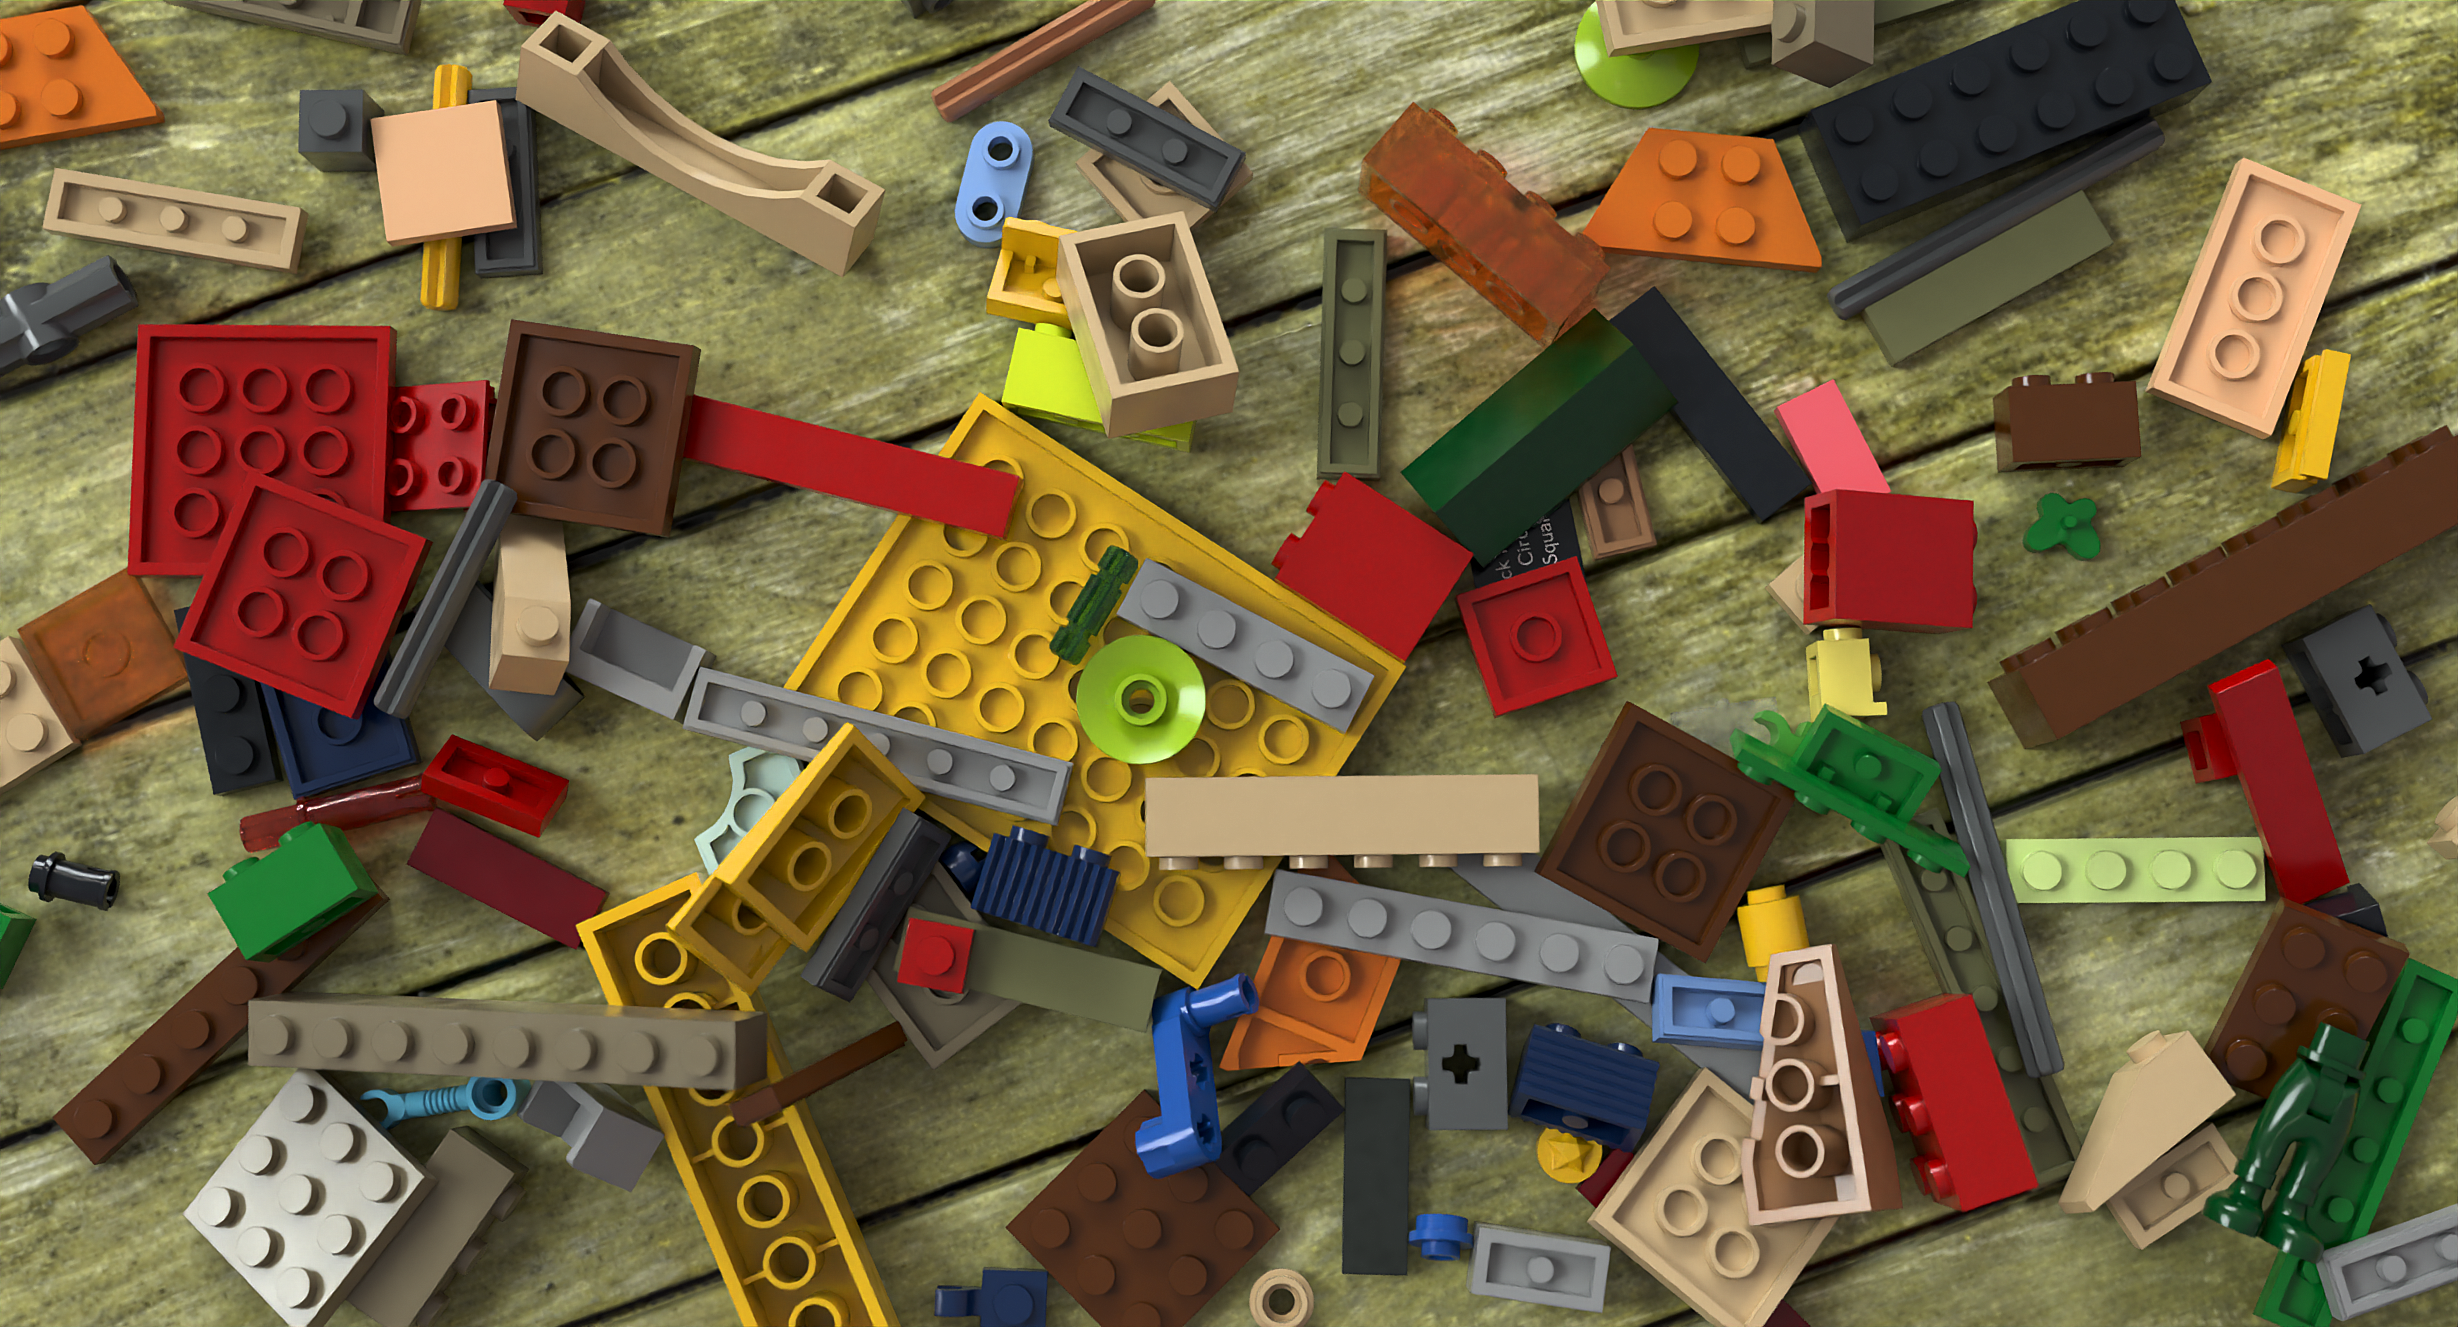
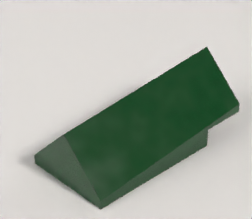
M1593 308L1400 473L1465 548L1474 553L1473 557L1485 568L1531 527L1536 528L1679 402L1634 344L1598 310Z

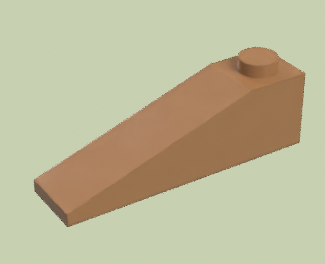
M1826 944L1771 954L1759 1029L1760 1034L1764 1038L1758 1077L1752 1076L1749 1098L1755 1099L1749 1137H1743L1740 1157L1749 1225L1755 1226L1903 1209L1893 1140L1836 944Z

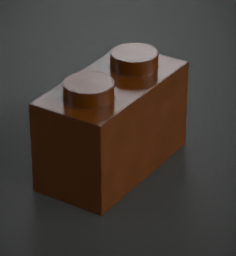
M2094 372L2075 376V384L2051 385V376L2028 375L2012 379V386H2008L1993 397L1998 472L2124 467L2142 457L2136 381L2115 382L2114 373Z

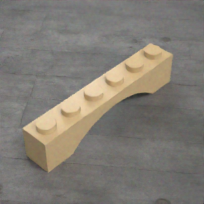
M555 11L521 46L516 100L842 278L872 242L885 189L832 160L799 161L775 158L744 149L712 134L685 117L659 96L633 70L611 40L558 11Z

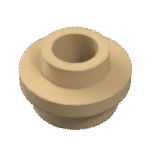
M1287 1268L1269 1270L1262 1274L1252 1286L1249 1297L1250 1311L1260 1327H1303L1310 1319L1314 1308L1312 1288L1308 1281L1294 1270ZM1277 1289L1290 1291L1294 1296L1292 1308L1286 1312L1273 1310L1269 1304V1297L1272 1292Z

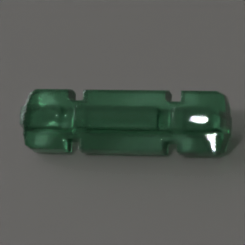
M1111 545L1106 549L1097 564L1100 571L1097 575L1091 574L1066 616L1069 621L1065 628L1060 626L1050 642V651L1069 664L1077 665L1082 661L1091 646L1088 639L1091 635L1097 636L1122 594L1119 589L1122 583L1128 584L1138 568L1136 557L1118 546Z

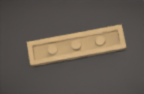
M55 168L42 229L52 235L297 274L309 214L300 207Z

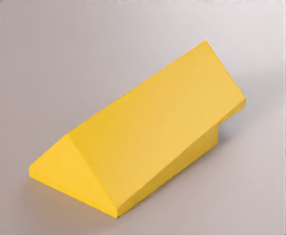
M846 722L666 925L669 937L743 992L752 996L791 944L806 953L846 902L903 807L914 813L926 797L854 725Z

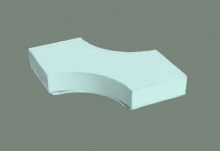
M749 746L729 755L733 785L728 805L720 819L694 839L709 876L804 771L806 767L803 760Z

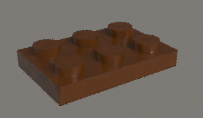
M2280 897L2204 1048V1052L2229 1085L2268 1099L2279 1078L2297 1059L2296 1052L2299 1045L2309 1048L2320 1022L2363 1040L2366 1039L2410 952L2406 945Z

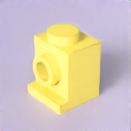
M1862 628L1824 630L1823 641H1816L1806 647L1811 723L1815 721L1825 703L1857 720H1875L1887 715L1886 702H1873V692H1879L1881 689V663L1877 653L1870 654L1869 638L1862 637Z

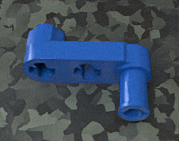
M1243 972L1235 975L1233 978L1199 990L1188 986L1154 999L1152 1006V1033L1162 1116L1142 1122L1140 1129L1135 1132L1137 1153L1143 1161L1147 1173L1154 1179H1162L1214 1162L1220 1158L1222 1140L1209 1032L1211 1026L1258 1011L1259 997L1256 987L1248 975L1245 976Z

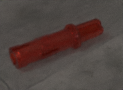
M421 772L419 775L323 798L309 800L306 795L300 796L294 805L243 817L240 820L239 833L246 851L257 853L281 847L278 839L287 831L305 822L312 821L315 825L323 823L339 827L345 832L427 811L429 813L434 812L437 807V800L428 794L404 798L409 795L422 793L421 783L424 772Z

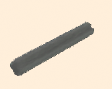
M486 479L482 482L374 698V705L381 711L402 719L410 715L517 500V493L510 487L492 479Z

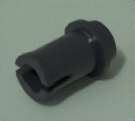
M55 851L50 856L41 854L36 858L30 871L28 888L30 892L38 893L39 899L49 903L54 898H59L108 911V908L113 906L119 891L120 873L112 869L105 870L67 861L65 854Z

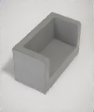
M590 598L570 638L569 663L565 672L684 724L699 667L711 669L717 656L706 649L685 642Z
M536 1080L517 1111L518 1117L525 1123L562 1138L571 1147L566 1161L574 1169L629 1192H632L665 1136L661 1130L609 1085L603 1083Z
M1474 1221L1472 1233L1474 1236V1246L1470 1249L1466 1287L1471 1294L1602 1313L1611 1246L1603 1240Z

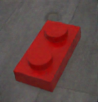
M452 734L424 771L421 792L540 838L567 798L569 780Z

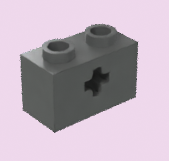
M2371 604L2348 611L2281 645L2341 758L2365 754L2432 720L2425 706L2428 703V695L2424 685L2412 671L2405 669L2395 650L2397 638L2392 626L2384 616L2375 613ZM2362 669H2364L2369 680L2365 681L2361 685V689H2359L2354 678L2358 677L2362 673Z
M1424 998V1011H1413L1412 1013L1413 1050L1425 1051V1076L1413 1077L1414 1116H1425V1127L1428 1130H1508L1506 998ZM1454 1044H1463L1464 1054L1475 1057L1476 1060L1475 1068H1469L1464 1071L1463 1081H1455L1453 1072L1442 1069V1059L1453 1056Z

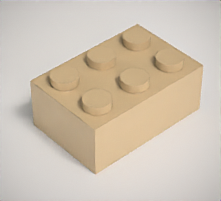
M1184 211L1060 235L1056 280L1108 439L1231 413L1234 406L1239 369Z

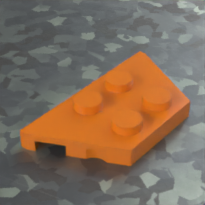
M83 5L0 19V150L164 123V113L151 100L134 76L136 74L124 57L113 47L108 40L107 33L94 15Z
M1650 127L1644 133L1583 230L1577 245V250L1813 273H1817L1822 266V256L1774 139Z
M1328 855V868H1299L1297 873L1359 884L1333 855ZM1271 936L1253 980L1259 997L1258 1011L1250 1015L1245 1014L1238 1017L1219 1068L1226 1071L1294 1066L1298 1061H1301L1304 1065L1361 1061L1401 959Z

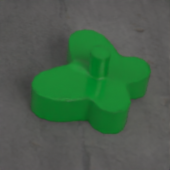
M2048 493L2042 496L2037 502L2039 518L2024 532L2022 539L2024 548L2031 553H2039L2058 544L2063 545L2079 561H2088L2097 556L2100 552V540L2091 524V519L2096 515L2097 510L2095 503L2087 498L2067 503L2057 493Z

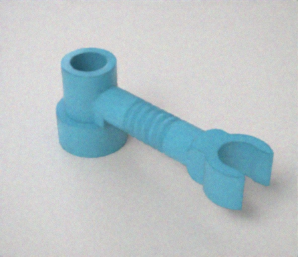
M471 1077L468 1084L441 1089L437 1088L435 1090L430 1089L429 1091L423 1090L398 1094V1092L389 1088L375 1089L365 1092L360 1099L380 1098L386 1103L388 1107L387 1116L379 1123L386 1130H390L405 1119L430 1116L431 1114L459 1112L461 1110H471L473 1114L484 1120L506 1118L513 1115L520 1108L531 1089L529 1080ZM502 1083L505 1084L508 1091L506 1100L502 1098L500 1093Z

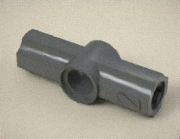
M107 255L52 284L42 282L26 285L12 291L0 300V378L25 364L32 366L43 365L66 356L79 345L78 337L139 306L136 298L137 293L132 283L114 258Z

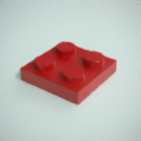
M1577 556L1455 595L1454 600L1494 719L1614 680L1618 677Z

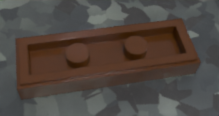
M897 1020L734 1102L728 1107L738 1127L743 1125L745 1128L792 1106L904 1047V1042L908 1041Z

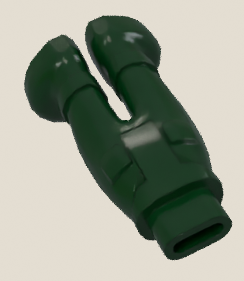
M2323 1022L2319 1023L2309 1048L2299 1045L2296 1052L2297 1059L2282 1074L2272 1089L2243 1155L2237 1159L2233 1173L2238 1175V1177L2227 1189L2211 1194L2206 1199L2201 1214L2241 1234L2252 1238L2259 1237L2291 1255L2318 1264L2324 1252V1243L2321 1237L2307 1223L2308 1206L2314 1207L2319 1196V1188L2336 1165L2349 1139L2358 1110L2361 1091L2360 1083L2349 1078L2364 1081L2367 1073L2360 1071L2359 1068L2370 1042ZM2296 1142L2284 1175L2280 1177L2275 1188L2277 1193L2263 1213L2262 1201L2266 1190H2271L2277 1177L2276 1172L2290 1145Z

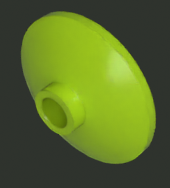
M1594 2L1579 23L1574 42V55L1578 71L1592 92L1612 105L1638 110L1664 104L1684 89L1691 79L1698 62L1699 43L1608 58L1596 2Z
M1133 635L1107 644L1090 659L1078 683L1076 705L1081 725L1086 735L1098 749L1118 761L1144 765L1169 759L1191 742L1198 732L1204 717L1206 694L1200 671L1185 651L1163 638L1150 635ZM1138 690L1149 691L1154 696V706L1147 713H1136L1130 707V698Z

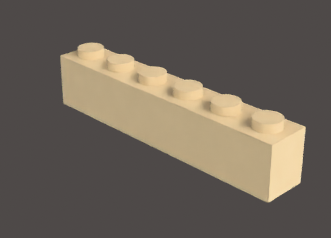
M1538 774L1145 778V857H1159V870L1198 869V856H1224V869H1263V856L1289 855V868H1328V855H1354V868L1393 867V854H1419V867H1458V854L1483 853V866H1522V853H1540Z

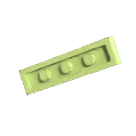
M2260 837L2000 840V846L2017 904L2266 901L2264 849Z

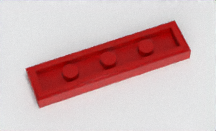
M2266 659L2207 685L2280 897L2303 904L2349 884L2350 881L2278 667L2272 661Z

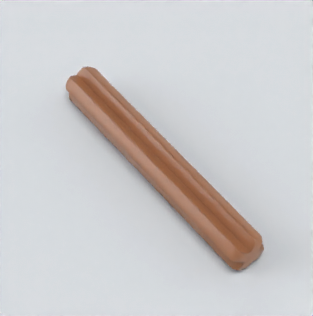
M1088 0L937 87L931 93L933 103L946 122H953L1153 7L1156 0Z

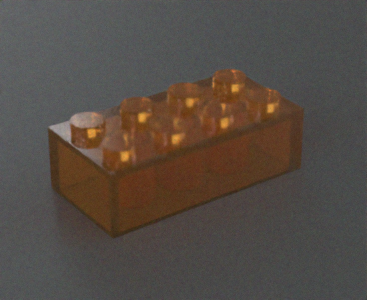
M1412 102L1362 159L1358 192L1543 349H1546L1566 332L1597 296L1611 269L1603 262L1606 258L1604 251L1585 234L1576 232L1572 236L1554 221L1557 216L1555 210L1541 196L1529 190L1522 194L1505 179L1508 175L1506 169L1491 154L1482 149L1474 153L1456 138L1459 134L1457 128L1446 116L1433 108L1425 112Z

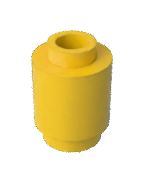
M1784 884L1746 891L1748 903L1736 907L1748 967H1755L1758 982H1767L1771 954L1810 948L1800 895L1786 896Z

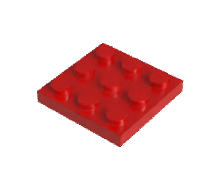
M249 469L173 648L349 718L359 720L433 542Z

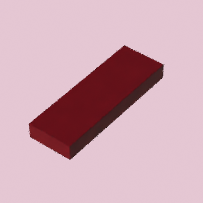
M439 807L435 808L406 863L422 873L575 950H581L584 945L576 924L599 915L610 895V892Z

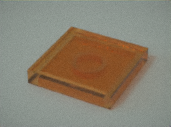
M128 567L17 629L76 739L87 740L189 681L182 651L173 648L176 642L142 578L127 575Z

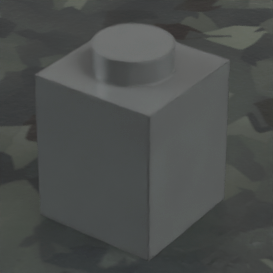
M300 90L298 152L321 172L377 171L370 119L384 117V110L364 90Z

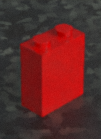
M1344 471L1336 485L1325 480L1314 495L1305 511L1313 516L1314 519L1303 536L1300 538L1291 532L1278 550L1271 565L1280 570L1275 577V582L1404 664L1467 568L1474 553Z
M1835 489L1805 497L1803 625L1854 627L1929 634H1943L1973 628V614L1977 605V591L1973 584V551L1978 538L1977 526L1973 521L1974 501Z

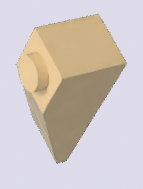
M510 514L495 543L489 689L555 695L569 663L571 600L562 521Z
M2156 1030L2139 1039L2126 1051L2131 1060L2112 1075L2058 1204L2065 1214L2095 1211L2236 1095L2189 1030L2164 1036L2159 1030Z

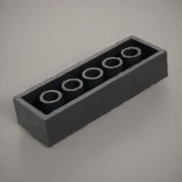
M2079 0L1813 108L1809 111L1797 132L1845 241L1848 243L2110 136L2144 117L2151 116L2154 118L2188 104L2212 80L2175 0Z

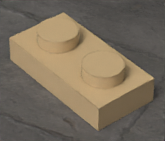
M2204 1121L2110 1197L2105 1204L2133 1246L2142 1250L2201 1211L2206 1199L2211 1194L2227 1189L2238 1177V1175L2233 1173L2237 1159L2214 1124Z

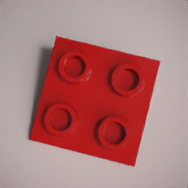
M489 380L395 387V400L391 403L390 428L394 432L393 461L389 464L388 493L392 495L391 512L463 508V512H468L482 482L485 480L488 456L487 447H489L491 435L488 434L492 433L497 404L495 388L490 386Z

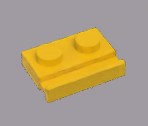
M2325 349L2322 351L2321 356L2314 355L2299 364L2289 390L2271 484L2272 489L2296 494L2316 485L2318 480H2327L2351 354Z

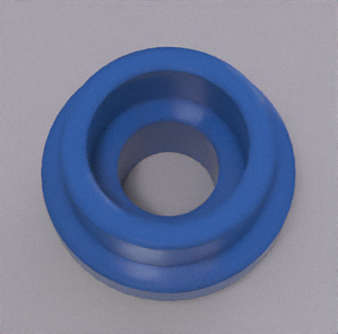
M1423 1214L1416 1217V1230L1409 1232L1408 1243L1421 1248V1257L1424 1259L1456 1261L1460 1259V1250L1473 1248L1474 1236L1468 1233L1467 1218L1449 1214Z

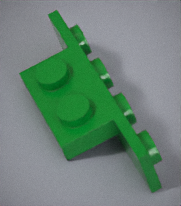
M1826 703L1792 757L1735 728L1729 740L1735 760L1739 761L1737 767L1753 780L1764 785H1771L1776 780L1795 790V798L1809 809L1823 815H1828L1831 809L1852 820L1850 825L1862 836L1878 844H1884L1887 839L1898 843L1908 849L1907 855L1914 862L1931 872L1939 874L1943 868H1946L1964 878L1971 868L1960 844L1912 820L1915 812L1942 771L1939 763L1934 759Z

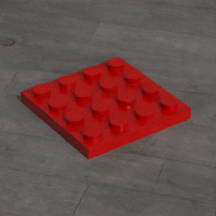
M138 324L127 575L135 578H203L249 469L391 524L392 495L388 493L389 464L393 461L394 432L390 428L391 403L395 400L397 330L391 326Z

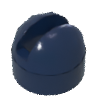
M968 840L959 841L951 845L939 857V861L946 867L967 897L976 891L986 860L984 858L977 863L972 855L980 848Z

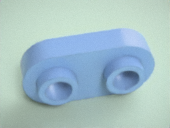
M1005 121L990 123L977 132L971 143L955 205V218L964 238L971 244L981 248L1001 246L1002 228L1007 217L1020 219L1034 166V151L1029 136L1016 124ZM999 143L1009 144L1013 148L1011 156L1003 161H997L990 156L991 149ZM989 202L996 205L998 208L997 214L991 220L982 221L975 217V210L980 204Z

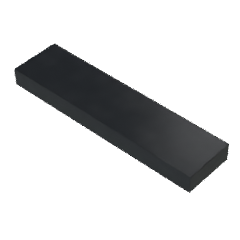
M1655 286L1609 320L1613 326L1634 344L1679 403L1669 412L1758 524L1762 523L1812 484Z

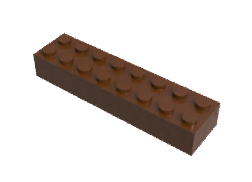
M2444 425L2425 436H2420L2387 453L2386 457L2371 465H2366L2333 482L2332 486L2317 494L2310 495L2277 512V516L2223 541L2221 544L2227 554L2219 546L2167 571L2166 574L2171 584H2168L2163 576L2113 600L2110 603L2116 612L2112 615L2108 607H2105L2057 630L2055 634L2060 641L2059 644L2055 645L2051 637L2001 660L1999 663L2005 673L1987 683L2024 749L2055 741L2458 525V433L2453 435L2448 425Z

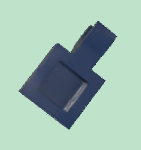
M983 1267L982 1287L937 1285V1289H935L934 1316H981L980 1327H1046L1048 1271L1046 1269Z

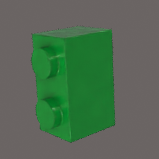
M312 821L300 824L287 831L278 839L280 848L261 860L258 857H251L232 866L222 876L225 883L207 893L246 960L270 963L379 893L341 828L323 823L315 825Z

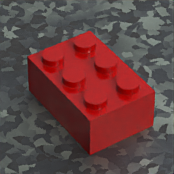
M1941 993L1869 1017L1876 1033L1881 1071L1888 1070L1896 1093L1888 1097L1892 1116L1902 1134L1910 1133L1917 1153L1916 1157L1910 1158V1166L1922 1195L1931 1194L1933 1202L1965 1212L2039 1187L1972 994Z

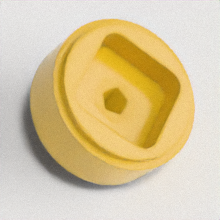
M1545 1126L1536 1141V1157L1540 1167L1551 1178L1562 1183L1571 1184L1586 1180L1597 1170L1601 1162L1602 1145H1598L1594 1140L1586 1141L1583 1137H1573L1570 1133H1561L1557 1129H1548Z

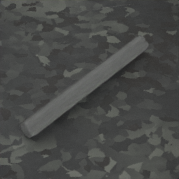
M2151 116L2144 117L1832 287L1827 294L1830 306L1839 319L1847 320L1860 313L1864 308L2081 189L2085 190L2158 150L2165 142L2163 131L2159 128L2157 121Z
M1956 702L1938 703L1924 709L1921 717L1933 758L1942 769L1939 778L1958 843L1971 866L1967 874L2024 1069L2029 1078L2052 1075L2064 1070L2065 1063L1960 707Z

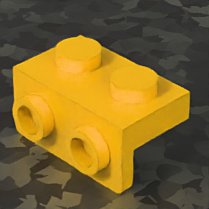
M1007 217L1002 228L1001 252L987 295L986 313L1033 324L1047 323L1057 325L1073 332L1056 280L1059 236L1078 231L1051 226L1037 220L1027 221Z

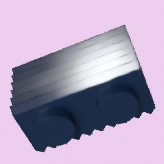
M1012 825L1009 837L994 833L970 908L1098 948L1121 876L1120 872L1108 868L1112 856L1078 845H1074L1071 857L1046 849L1049 836Z
M1552 1023L1545 1027L1534 1024L1522 1049L1508 1107V1115L1511 1118L1520 1117L1524 1122L1532 1121L1536 1126L1545 1125L1548 1129H1557L1561 1133H1570L1573 1137H1583L1586 1141L1594 1140L1598 1145L1607 1144L1611 1149L1619 1148L1624 1153L1632 1152L1647 1125L1649 1108L1655 1089L1654 1084L1660 1066L1659 1062L1643 1058V1053L1638 1048L1626 1043H1610L1605 1046L1582 1039L1581 1034L1576 1029L1565 1024Z

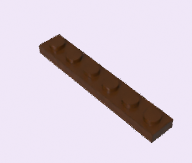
M372 880L379 892L378 894L270 963L246 960L239 947H237L52 1118L94 1165L105 1163L248 1031V1000L290 992L385 905L390 898Z

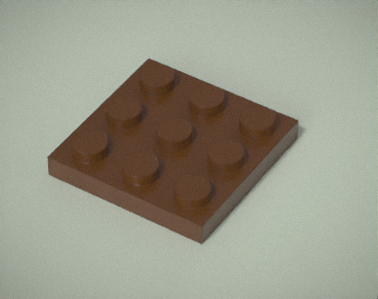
M511 319L485 468V480H495L510 487L517 493V500L510 514L670 538L701 349L688 344Z
M1626 701L1534 871L1540 876L1706 964L1796 799L1794 796L1795 792L1776 781H1773L1771 785H1764L1753 780L1737 767L1739 761L1641 707Z
M1146 1089L1005 1227L1101 1327H1183L1280 1230V1227L1214 1162L1162 1179H1154L1147 1173L1144 1163L1137 1153L1135 1132L1140 1129L1142 1122L1162 1115L1160 1104Z

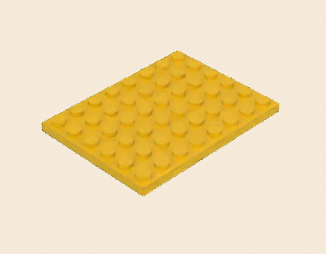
M979 392L938 456L1017 475L1023 479L1007 541L898 514L783 688L1073 763L1074 767L1058 826L923 791L920 792L926 798L918 808L987 853L994 833L1009 837L1012 825L1049 836L1046 849L1071 857L1074 845H1078L1112 856L1108 868L1120 872L1121 876L1104 930L1198 990L1285 855L1263 856V869H1224V856H1198V869L1159 870V857H1145V778L1337 776L1407 666ZM1146 557L1375 675L1344 735L1188 654L1200 671L1205 687L1206 707L1201 726L1191 742L1179 753L1161 762L1144 765L1118 761L1103 753L1092 743L1079 720L1076 705L1077 687L1087 663L1101 648L1127 636H1153L1117 617V612ZM1138 690L1130 698V707L1136 713H1147L1154 706V696L1149 691Z

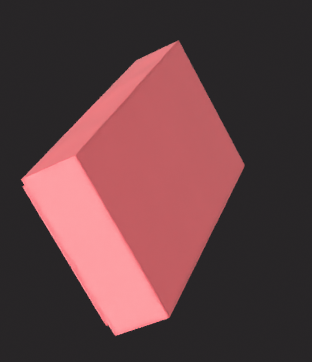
M1834 379L1774 409V413L1807 477L1812 482L1811 485L1816 494L1835 489L1878 493L1891 492Z

